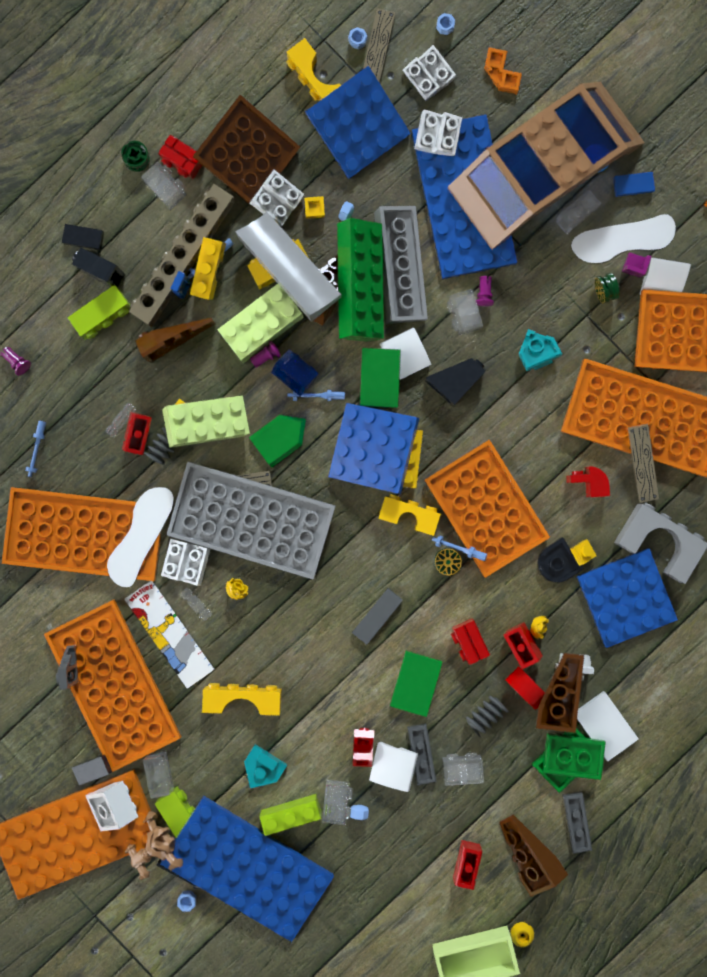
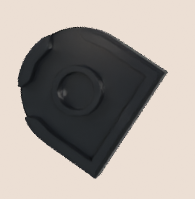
M563 537L544 548L537 560L540 574L546 580L555 583L565 582L584 569L582 565L579 566Z

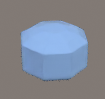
M446 13L439 16L436 26L439 33L448 35L453 32L455 19L451 14Z
M357 27L350 31L348 41L351 47L355 49L365 47L367 34L364 29Z
M346 201L340 210L339 220L344 221L351 218L354 212V205Z
M364 805L351 806L350 817L356 820H365L368 818L369 808Z
M183 891L177 898V907L182 912H190L196 905V895L192 891Z

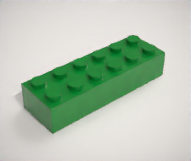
M349 218L337 223L338 292L341 294V298L338 300L339 339L372 342L384 339L382 223Z

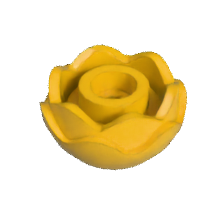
M232 578L226 583V592L232 599H243L248 595V586L244 585L241 579Z
M546 616L535 617L531 624L530 632L536 639L544 638L543 634L547 631L546 624L549 622L545 618Z
M525 922L516 923L510 930L512 942L518 947H527L534 940V930L532 926Z

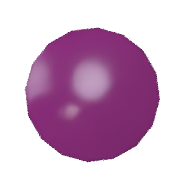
M481 276L479 279V293L477 294L479 299L475 301V304L481 307H489L494 305V301L491 300L493 297L491 293L492 277L489 276L487 279V276Z
M269 341L270 346H265L264 350L250 357L251 362L256 368L269 359L273 360L276 355L278 358L281 357L279 349L272 341Z
M10 347L4 348V352L1 351L0 355L11 364V368L15 370L17 376L23 375L31 367L29 360L19 357Z

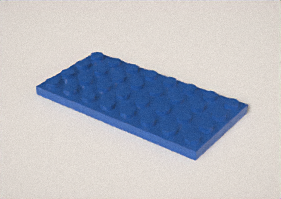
M486 114L462 119L454 156L433 154L415 149L442 279L517 264L512 235L491 250L448 190V186L487 148L493 145ZM419 128L412 129L414 147ZM488 157L469 176L506 228H508L510 225L498 168L492 158Z
M205 796L202 797L176 837L174 851L172 852L177 859H183V866L173 869L172 872L291 942L334 878L333 873L272 836H265L262 830ZM166 859L164 861L161 860L160 864L168 869L170 863Z

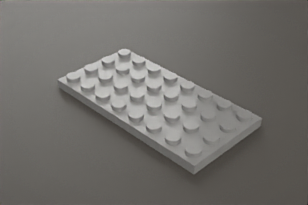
M188 461L167 535L314 579L335 505Z

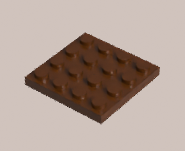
M239 95L193 155V158L252 206L250 204L251 200L271 172L275 170L280 174L299 150L300 146L243 96Z

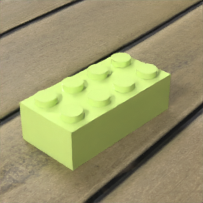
M276 284L220 327L218 331L244 364L251 356H254L267 346L269 341H274L303 318V314L280 285Z
M243 396L169 405L162 409L169 448L244 437L250 434Z
M507 926L432 944L440 977H510L520 974L511 935Z

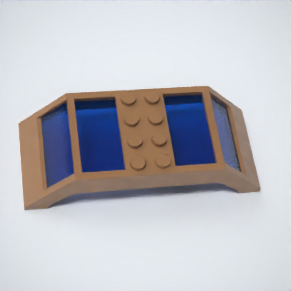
M601 82L582 83L487 148L448 186V190L491 250H493L530 219L619 157L626 154L629 155L645 142Z

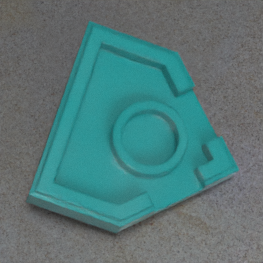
M528 329L519 351V357L526 371L542 368L562 356V352L554 337L544 336Z
M256 744L244 761L250 788L276 783L287 766L285 762Z

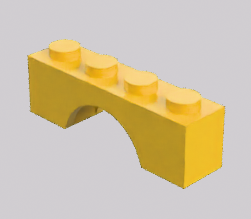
M305 38L287 51L288 60L286 62L292 71L296 70L299 74L300 82L304 86L307 85L309 87V92L315 101L322 100L341 86L340 83L335 85L324 84L315 77L313 69L317 63V54Z
M209 683L203 689L202 713H222L230 701L247 699L255 704L260 715L280 716L282 689H278L276 685L258 688V685L254 684L247 685V687H239V684H228L227 687H222L218 683Z

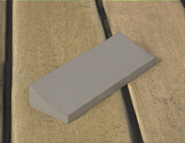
M380 206L374 212V218L376 223H382L383 303L386 325L425 321L428 317L416 206Z
M268 212L251 224L235 231L242 244L311 322L341 298L338 290Z

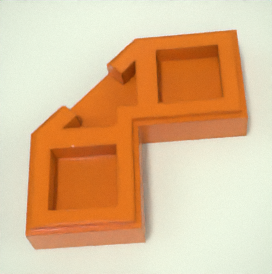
M489 47L484 67L485 71L499 91L518 94L522 73L504 70L507 51Z

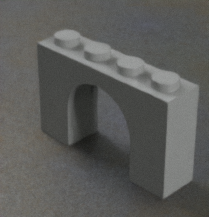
M648 503L637 504L614 543L626 551L636 554L649 532L657 528L665 529L674 539L675 552L663 573L679 583L686 584L707 549V543L704 541L705 538L697 533L692 534L688 532V527L681 523H673L670 516L655 512V507Z

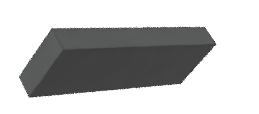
M387 588L352 633L367 645L403 599Z
M420 724L407 727L411 751L418 753L415 765L417 785L436 782L427 725Z
M580 791L562 794L573 854L592 851L583 793Z

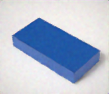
M653 172L620 175L613 178L616 197L653 193L655 191Z
M178 271L170 289L177 297L184 299L191 286V281L185 273Z

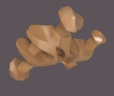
M152 811L148 812L143 823L147 822L150 832L147 833L146 848L140 849L137 853L135 844H129L125 850V854L129 853L131 857L132 867L138 870L141 875L139 877L140 880L149 878L150 871H147L145 864L150 862L152 857L160 858L163 861L166 859L170 863L168 868L170 871L183 866V859H177L172 854L175 847V838L170 837V829L168 827H157L155 819L158 818V815Z

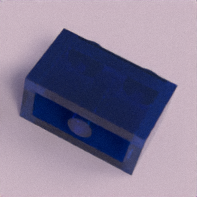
M290 349L275 363L271 371L274 376L300 397L314 383L319 374Z

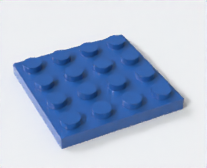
M369 65L305 111L348 179L411 134Z
M346 403L328 477L401 494L419 418Z
M649 548L577 576L606 648L678 620Z

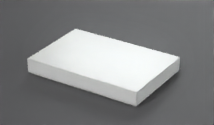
M601 692L578 709L577 720L589 737L606 741L604 758L607 761L638 740V737L606 692Z

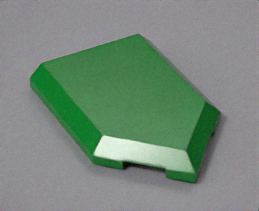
M279 415L249 437L271 468L302 446L306 419Z

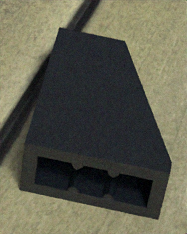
M80 248L73 255L72 265L109 287L113 285L118 287L125 276V273L117 265L83 248Z
M470 358L428 376L425 382L453 407L486 370L483 369L485 366L478 359Z

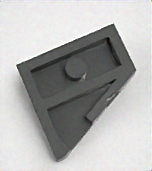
M75 645L66 647L58 672L56 673V683L59 684L60 690L68 689L79 682Z

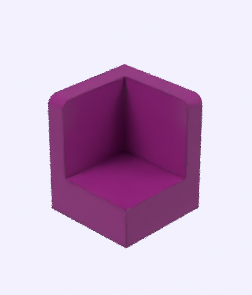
M629 252L621 272L639 278L646 274L651 256L642 257Z

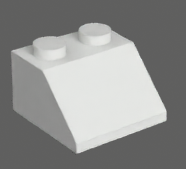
M123 781L112 783L86 795L100 831L120 829L138 818L136 805L131 801L128 787Z

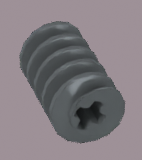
M162 427L164 435L157 434L160 440H152L155 447L148 446L147 448L150 453H144L155 462L165 465L166 462L163 457L169 459L168 451L174 453L175 450L173 447L169 448L166 428Z
M492 696L488 697L490 703L483 701L484 709L480 706L477 707L478 714L474 711L471 712L473 719L468 716L466 717L467 723L479 737V731L484 734L486 733L484 726L492 728L490 721L498 722L496 716L504 717L502 710L507 713L509 712L497 698Z

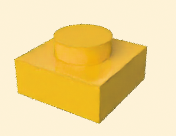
M323 196L304 198L306 219L325 218Z
M588 539L581 541L570 549L579 566L584 565L597 556Z

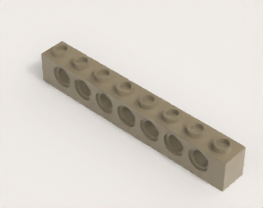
M215 184L205 191L201 204L198 203L193 210V216L190 220H186L183 225V231L174 238L172 248L164 253L161 259L162 263L152 271V278L142 286L138 299H134L131 303L129 312L150 327L154 326L175 294L170 288L178 271L185 273L187 276L189 269L193 267L199 257L203 237L210 239L213 237L235 204L234 197ZM212 204L217 205L216 210H214V211H209V210H208V208H209L210 205H212ZM201 220L207 221L204 227H198V223ZM190 236H196V240L193 243L187 242ZM179 252H186L185 257L182 259H177V254ZM174 267L175 272L172 275H167V270ZM159 283H164L163 290L156 291V286ZM148 299L154 300L151 307H146L145 305Z

